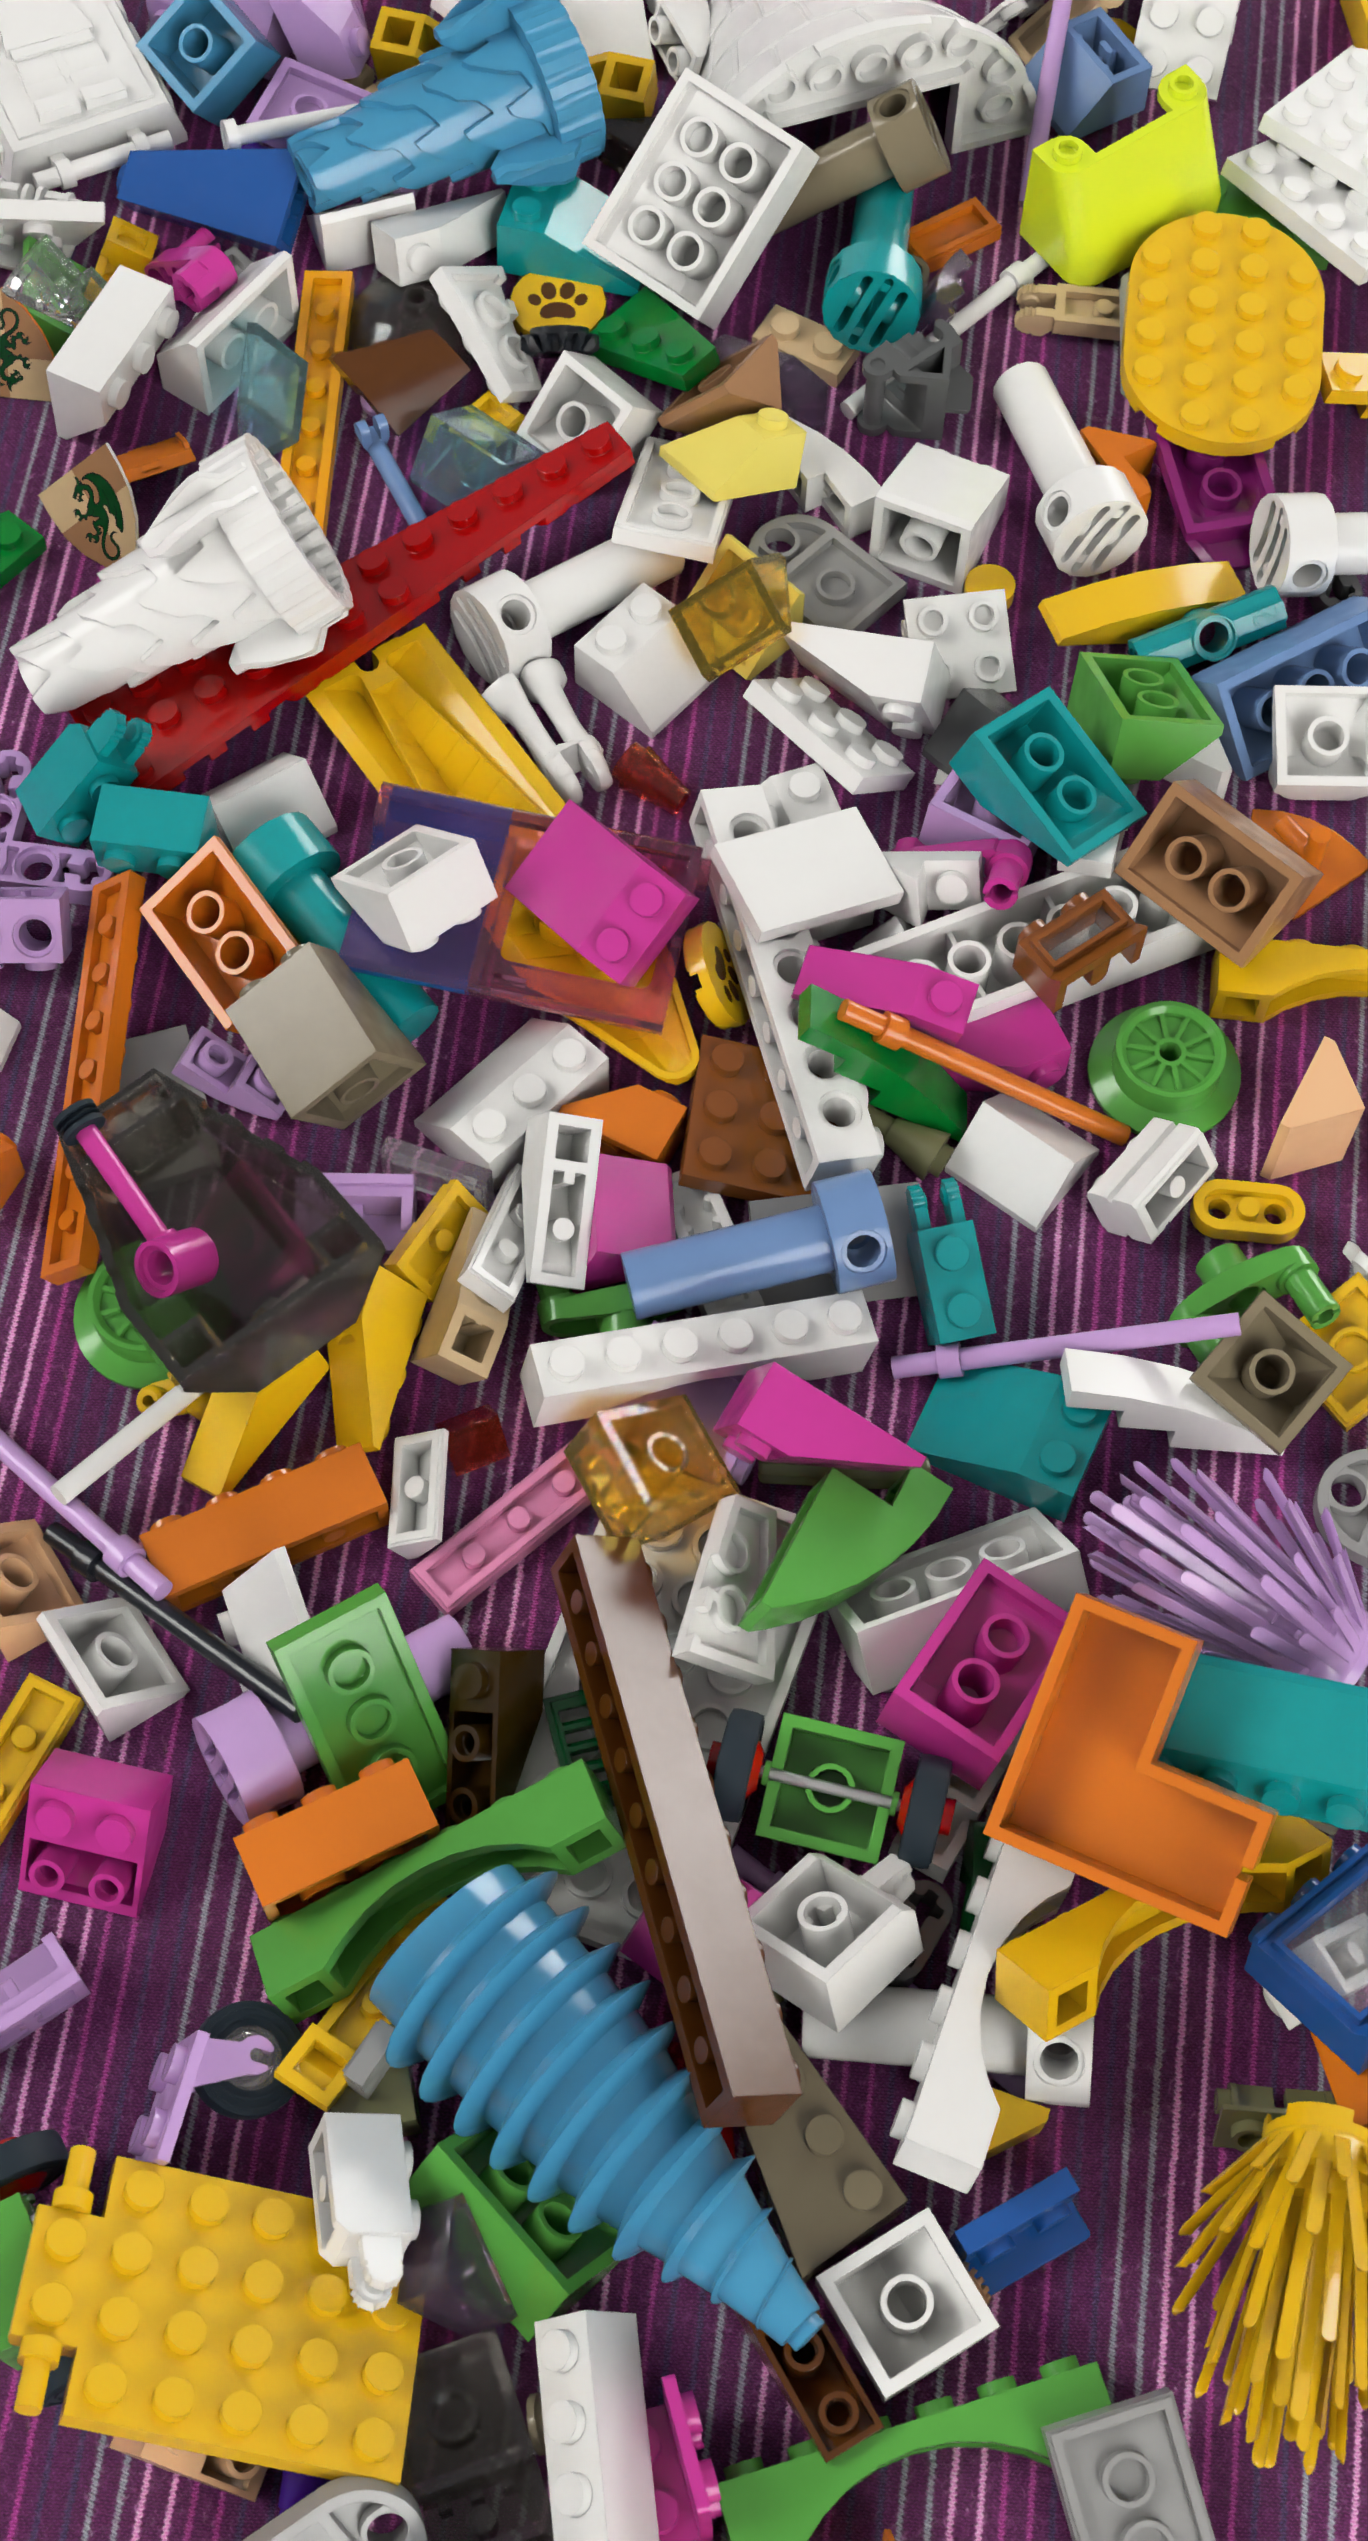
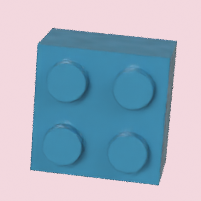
M174 0L136 44V47L194 114L217 126H220L221 120L227 119L281 58L278 51L234 0Z

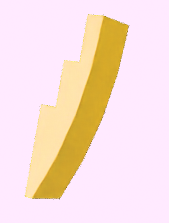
M1229 561L1191 563L1140 571L1091 583L1043 599L1038 608L1058 646L1128 644L1127 640L1145 634L1150 629H1158L1182 619L1185 613L1192 609L1200 607L1208 609L1244 595L1246 592Z

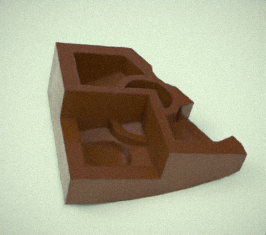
M429 328L408 333L407 336L373 342L371 343L372 345L346 352H334L328 358L357 395H362L377 415L380 413L384 414L389 430L396 436H400L471 370L453 348L434 330Z

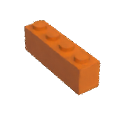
M359 1442L349 1447L344 1445L330 1447L318 1454L314 1462L295 1470L283 1468L266 1475L259 1485L240 1493L235 1491L221 1493L211 1498L204 1508L188 1515L176 1514L164 1517L155 1522L150 1527V1531L140 1534L139 1537L149 1562L173 1584L172 1590L165 1599L185 1612L223 1596L222 1590L274 1549L285 1546L293 1566L388 1525L390 1512L386 1497Z

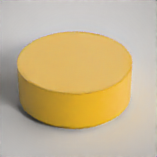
M983 564L973 568L968 573L963 593L1005 589L1008 610L1013 603L1016 584L1014 577L1007 569L995 564Z

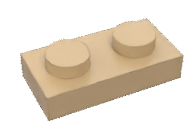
M777 304L774 305L752 336V343L773 334L778 341L779 363L834 388L838 387L860 355V351L850 349L833 338L826 326Z

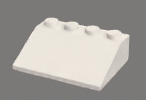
M685 67L582 243L696 320L716 330L820 157L804 143Z

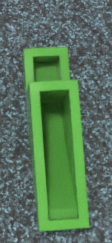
M832 1467L808 1492L738 1626L747 1632L799 1622L829 1610L862 1591L919 1539L938 1516L953 1488L923 1468L909 1469L889 1488L882 1500Z

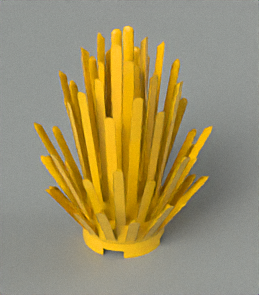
M1315 2101L1293 2102L1287 2104L1286 2115L1273 2119L1271 2114H1267L1264 2119L1261 2139L1200 2191L1212 2196L1182 2225L1179 2230V2236L1191 2235L1227 2198L1228 2200L1174 2266L1188 2267L1189 2264L1195 2263L1215 2236L1217 2237L1173 2304L1172 2314L1177 2315L1185 2311L1256 2201H1258L1252 2222L1212 2301V2307L1217 2311L1204 2346V2348H1210L1196 2384L1195 2397H1201L1208 2390L1256 2253L1260 2249L1223 2372V2381L1229 2386L1219 2426L1230 2422L1233 2412L1236 2416L1242 2413L1252 2382L1245 2424V2441L1247 2444L1254 2442L1251 2455L1253 2464L1257 2468H1272L1275 2466L1285 2406L1287 2405L1283 2437L1290 2442L1296 2440L1298 2448L1305 2452L1303 2465L1307 2475L1312 2474L1315 2469L1319 2440L1325 2435L1328 2399L1327 2446L1329 2449L1335 2450V2455L1342 2465L1346 2458L1349 2385L1352 2383L1353 2378L1354 2386L1358 2388L1360 2405L1363 2410L1368 2409V2129L1353 2122V2109L1331 2103ZM1353 2302H1354V2373H1353Z

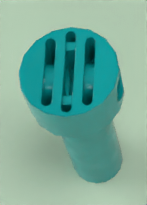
M895 177L856 195L850 246L842 249L830 262L825 279L822 302L825 326L833 338L843 343L846 347L866 353H871L886 340L894 343L907 333L912 335L916 330L921 314L923 295L922 271L913 256L907 252L914 190L905 193Z
M285 813L267 821L250 833L235 848L232 855L300 944L311 942L335 950L341 956L354 909L334 887L331 877L337 874L341 864L339 853L308 816L303 813ZM353 972L410 1042L419 1037L435 1020L439 1012L438 1006L420 985Z

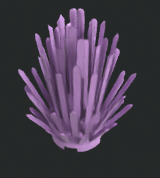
M1176 1458L1170 1459L1173 1470L1207 1502L1209 1507L1215 1512L1214 1521L1182 1493L1165 1483L1139 1461H1133L1135 1471L1211 1536L1121 1473H1119L1121 1484L1133 1492L1132 1495H1128L1123 1499V1505L1115 1502L1101 1491L1091 1493L1090 1501L1094 1506L1188 1570L1183 1571L1093 1512H1086L1083 1516V1521L1087 1526H1083L1084 1529L1182 1596L1176 1595L1097 1550L1088 1554L1090 1558L1089 1563L1092 1568L1131 1588L1134 1593L1179 1617L1167 1613L1164 1614L1124 1594L1114 1595L1113 1599L1103 1594L1096 1598L1205 1641L1200 1654L1355 1685L1368 1666V1612L1365 1611L1346 1548L1344 1551L1342 1549L1327 1507L1322 1512L1321 1520L1334 1556L1333 1559L1322 1536L1318 1532H1312L1297 1502L1295 1501L1293 1504L1290 1498L1287 1500L1271 1471L1264 1468L1263 1480L1313 1565L1314 1571L1283 1522L1275 1518L1263 1500L1256 1499L1254 1502L1255 1508L1288 1556L1216 1482L1208 1478L1199 1468L1195 1476Z

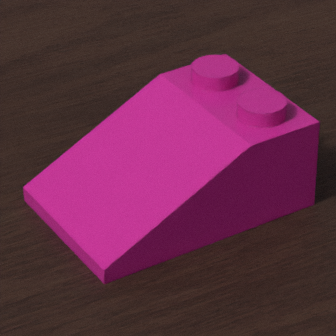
M571 799L568 800L504 887L578 953L619 985L633 988L700 900Z
M776 1362L747 1370L712 1430L725 1438L722 1447L726 1451L749 1464H753L757 1458L762 1462L890 1473L921 1468L927 1458Z
M983 1558L892 1692L876 1722L923 1754H932L951 1760L953 1766L952 1773L980 1791L1028 1718L1068 1612L986 1558Z

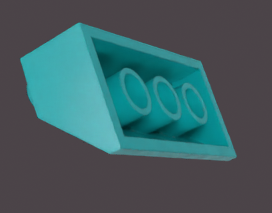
M1200 1654L1159 1761L1280 1810L1278 1815H1290L1332 1824L1341 1829H1355L1368 1832V1688Z

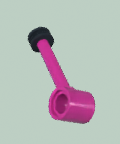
M90 1098L83 1099L63 1110L53 1121V1127L62 1136L67 1146L80 1143L147 1240L138 1247L134 1257L135 1273L142 1288L153 1297L166 1298L211 1282L219 1268L218 1251L213 1240L205 1231L196 1227H189L176 1231L175 1228L168 1229L100 1132V1129L106 1122V1118L99 1112V1108H96L94 1101Z

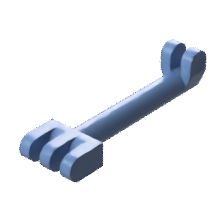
M380 413L372 416L373 426L368 427L365 420L354 423V430L359 441L372 458L408 525L410 526L427 518L387 446L390 431L384 414Z

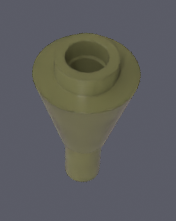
M868 1103L867 1108L873 1126L880 1129L884 1143L921 1181L929 1173L938 1178L955 1151L954 1148L947 1145L951 1134L901 1118L895 1120Z

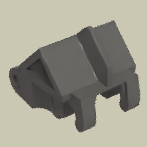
M937 319L934 323L933 335L940 341L930 342L920 332L914 335L907 333L894 343L886 340L864 358L862 373L866 378L864 406L857 417V428L862 434L878 436L887 430L895 437L942 441L945 412L967 414L970 412L973 377L960 365L963 341L947 321ZM891 377L895 378V380L886 385V380Z

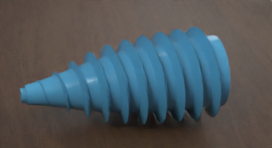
M504 1864L483 1873L466 1884L433 1911L405 1939L381 1969L371 1987L370 2001L395 2027L386 2049L387 2063L390 2067L404 2068L423 2061L428 2062L419 2086L420 2098L425 2102H438L458 2094L463 2098L454 2119L453 2129L456 2135L461 2137L472 2136L491 2128L498 2132L489 2159V2165L492 2169L499 2171L508 2169L527 2160L535 2165L536 2168L527 2190V2199L531 2203H540L564 2192L574 2197L575 2202L567 2225L570 2233H582L605 2222L618 2230L612 2250L614 2261H622L642 2251H646L664 2262L661 2274V2281L663 2283H669L684 2276L711 2293L710 2301L712 2304L725 2303L754 2324L757 2330L761 2329L781 2346L788 2343L797 2352L825 2324L817 2314L820 2307L793 2266L792 2261L794 2257L787 2256L767 2219L773 2207L761 2209L747 2182L745 2174L756 2155L733 2160L721 2134L724 2127L703 2128L689 2079L690 2072L688 2073L686 2067L677 2069L667 2050L676 2032L674 2021L649 2029L638 2010L650 1987L651 1980H645L621 1990L617 1987L608 1973L621 1944L616 1942L588 1952L578 1939V1936L588 1917L589 1906H582L557 1916L548 1905L547 1901L558 1879V1871L552 1870L526 1880L513 1865Z

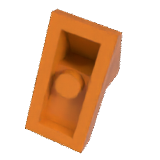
M1091 426L1081 429L1080 434L1096 465L1113 466L1123 472L1147 515L1152 491L1145 476L1151 472L1157 447L1156 442L1143 437Z

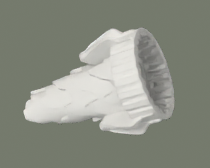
M250 433L243 434L199 462V471L188 476L172 492L147 533L135 540L139 548L98 572L97 576L101 581L68 601L57 614V619L9 648L18 661L20 674L32 694L33 701L45 715L76 709L104 694L115 691L128 683L130 688L137 687L172 665L181 664L192 658L196 660L220 646L235 643L229 665L236 675L249 669L269 668L315 656L323 651L328 628L348 616L349 610L353 608V596L349 589L350 586L328 539L309 506L278 461L255 436H252Z

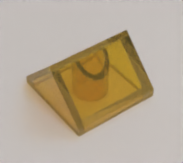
M780 552L748 559L668 610L698 669L708 682H711L792 632L786 558Z

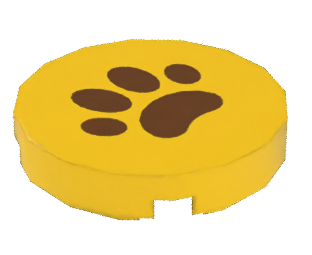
M528 273L522 277L514 286L510 300L514 301L518 317L513 321V325L519 335L520 332L523 335L530 334V329L534 327L550 325L584 326L589 328L590 333L601 320L606 318L607 314L606 299L602 286Z
M710 921L700 923L696 927L688 929L684 935L683 942L684 962L690 976L698 974L702 988L695 990L697 994L695 996L707 1018L719 1029L726 1030L744 1025L750 1015L724 932L716 923Z

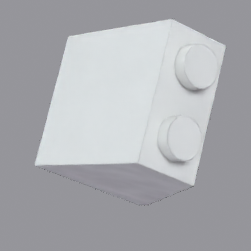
M916 442L875 496L869 554L891 571L955 594L963 593L965 579L968 573L976 567L1005 508L1010 475L998 471L991 466L981 465L952 455L945 450L935 449Z

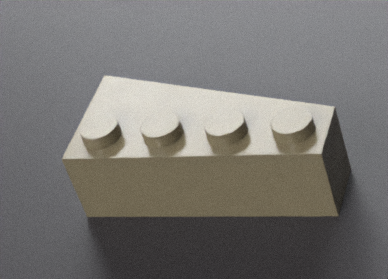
M782 2022L792 2058L796 2061L800 2070V2086L803 2094L773 2125L740 2126L738 2129L745 2145L744 2149L747 2156L756 2155L751 2163V2167L757 2176L768 2208L773 2207L770 2216L777 2235L781 2239L787 2256L794 2257L792 2261L793 2266L804 2283H807L901 2214L908 2199Z

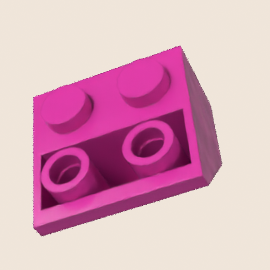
M55 1748L30 1782L18 1890L137 1918L141 1911L166 1831L173 1775Z

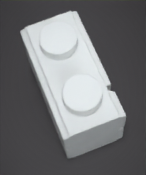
M1154 1117L1138 1136L1130 1140L1126 1149L1108 1170L1095 1180L1093 1187L1087 1192L1086 1196L1102 1227L1107 1232L1124 1237L1129 1235L1134 1240L1152 1244L1165 1229L1168 1222L1173 1220L1217 1169L1218 1163L1204 1133L1199 1128L1181 1123L1176 1126L1173 1121Z

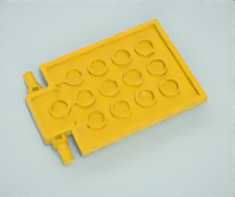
M85 2145L72 2146L69 2152L63 2184L54 2190L51 2206L39 2204L36 2208L8 2333V2342L13 2346L20 2347L17 2362L22 2366L13 2408L14 2411L25 2416H38L42 2413L50 2371L58 2368L62 2355L72 2357L58 2423L60 2426L329 2480L343 2476H359L379 2479L399 2486L402 2476L433 2240V2231L426 2223L421 2222L417 2239L410 2241L403 2254L401 2264L404 2265L402 2270L404 2274L397 2286H393L389 2302L385 2308L382 2307L371 2313L361 2307L357 2308L356 2302H352L354 2298L350 2294L353 2289L349 2288L347 2266H332L319 2255L313 2198L117 2156L110 2173L102 2217L90 2215L94 2195L89 2191L96 2151Z

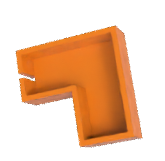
M1076 1593L983 1834L1227 1938L1235 1927L1254 1876L1242 1872V1869L1245 1867L1254 1870L1259 1865L1280 1810L1159 1761L1205 1641L1089 1594Z

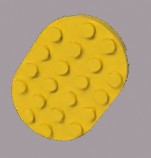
M1202 211L1197 215L1172 221L1153 232L1143 242L1134 256L1127 281L1120 377L1125 396L1135 412L1141 410L1157 425V434L1176 445L1195 452L1214 456H1244L1272 449L1277 440L1287 436L1292 431L1296 434L1303 427L1313 410L1321 384L1325 309L1323 282L1316 265L1307 252L1292 238L1270 226L1262 218H1248L1211 211Z

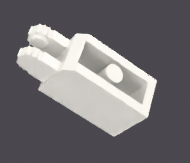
M325 2112L308 2146L318 2252L332 2266H347L349 2288L353 2289L350 2294L354 2298L352 2302H356L357 2308L361 2307L373 2313V2311L379 2310L382 2307L385 2308L389 2302L393 2286H397L404 2274L402 2272L404 2265L401 2264L403 2254L410 2241L417 2239L420 2231V2205L418 2200L411 2199L409 2179L413 2169V2148L410 2141L403 2139L400 2114Z

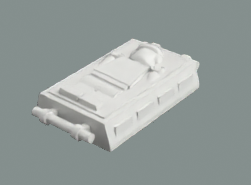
M0 0V178H5L8 182L20 184L21 190L28 183L33 184L35 191L40 186L46 187L48 190L61 186L64 191L76 187L78 180L126 164L130 151L172 150L174 145L188 141L187 132L175 111L172 97L159 72L136 47L140 37L132 22H128L126 11L120 0Z

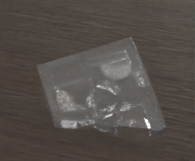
M45 235L37 240L21 259L4 283L1 291L15 301L76 328L107 282L92 266L81 273L52 240Z

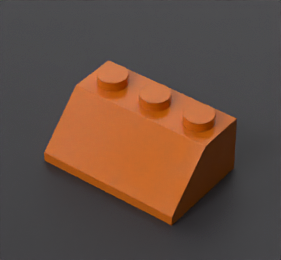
M215 835L139 908L225 1030L237 1034L239 1032L225 1009L240 998L239 993L243 987L256 979L265 978L281 965V958L287 951L299 945L221 838Z
M408 1757L394 1763L392 1758L376 1761L358 1773L360 1780L338 1790L334 1784L320 1787L305 1795L300 1800L302 1806L282 1816H279L276 1811L267 1812L243 1825L244 1833L234 1837L233 1840L270 1925L277 1918L294 1913L326 1896L334 1887L348 1884L380 1867L387 1859L404 1854L436 1837L440 1832L439 1824Z

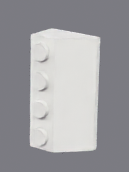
M1032 1507L902 1555L866 1588L829 1609L828 1612L853 1670L872 1695L881 1692H893L983 1558H986L1069 1613L1076 1593L1089 1594L1080 1551L1036 1507Z

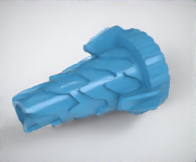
M460 0L442 22L433 29L435 40L439 41L442 46L422 54L418 58L420 64L386 78L378 84L377 91L360 99L359 104L347 110L344 114L312 126L288 138V152L292 157L299 181L308 196L309 206L317 214L358 197H361L364 204L402 187L418 190L449 176L452 183H455L489 168L492 171V181L496 185L547 187L574 181L580 164L594 159L604 152L606 123L597 81L587 52L564 5L559 0Z

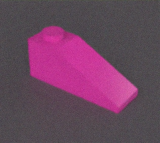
M809 945L791 998L799 1000V995L812 983L844 1000L848 998L881 1014L885 1011L895 1013L908 1019L910 1027L955 1046L963 1036L979 984L925 964Z
M1039 997L967 1023L963 1036L954 1046L1044 1088L1054 1085L1065 1075L1072 1050L1055 1016ZM941 1066L964 1091L1001 1093Z

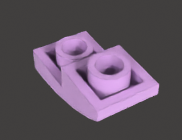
M201 1026L193 1035L171 1072L201 1092L242 1111L277 1121L285 1110L253 1055L250 1054L247 1057L204 1026Z

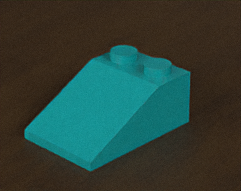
M575 176L574 181L562 185L547 187L512 185L497 223V266H502L504 273L519 276L533 273L602 286L604 292L630 297L638 293L642 287V283L582 243L608 200V195Z
M1050 686L975 731L949 762L950 766L982 807L1067 867L1147 815V812Z
M1013 1365L964 1370L963 1377L940 1379L938 1377L907 1445L927 1457L930 1465L1029 1508L1036 1507L1041 1513L1065 1522L1108 1425L1112 1410L1066 1407L1062 1376L1059 1374Z

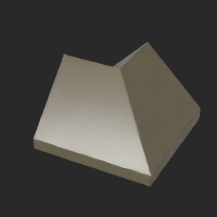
M1263 1290L1239 1317L1241 1336L1222 1338L1189 1377V1380L1277 1455H1280L1347 1375L1353 1365Z

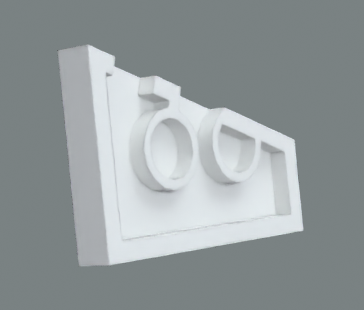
M440 266L428 279L438 294L441 307L450 315L461 334L464 347L474 357L485 376L490 392L497 397L500 404L531 402L539 394L542 386L533 358L521 351V336L516 334L513 321L518 317L514 301L510 299L505 300L501 285L507 280L503 267Z
M737 1494L718 1500L672 1657L756 1686L774 1681L775 1627L747 1632L739 1627L738 1624L776 1554L777 1510Z

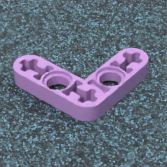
M16 750L0 751V812H6L12 816L10 823L0 828V887H68L69 903L91 905L93 886L114 877V872L107 870L105 867H99L92 850L21 842L27 814L15 790L31 772L32 765L29 758L22 752ZM11 771H17L19 775H13L8 785L10 796L5 795L1 778H8ZM43 862L52 867V871L44 879L33 881L24 877L26 868L34 863ZM68 867L69 873H64L63 868ZM90 872H98L99 877H93L90 884H82L81 879H87Z

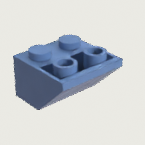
M1102 7L1079 15L1068 22L1051 126L1060 136L1081 138L1145 109L1153 66ZM1046 42L1025 66L1028 79L1035 89L1036 96Z

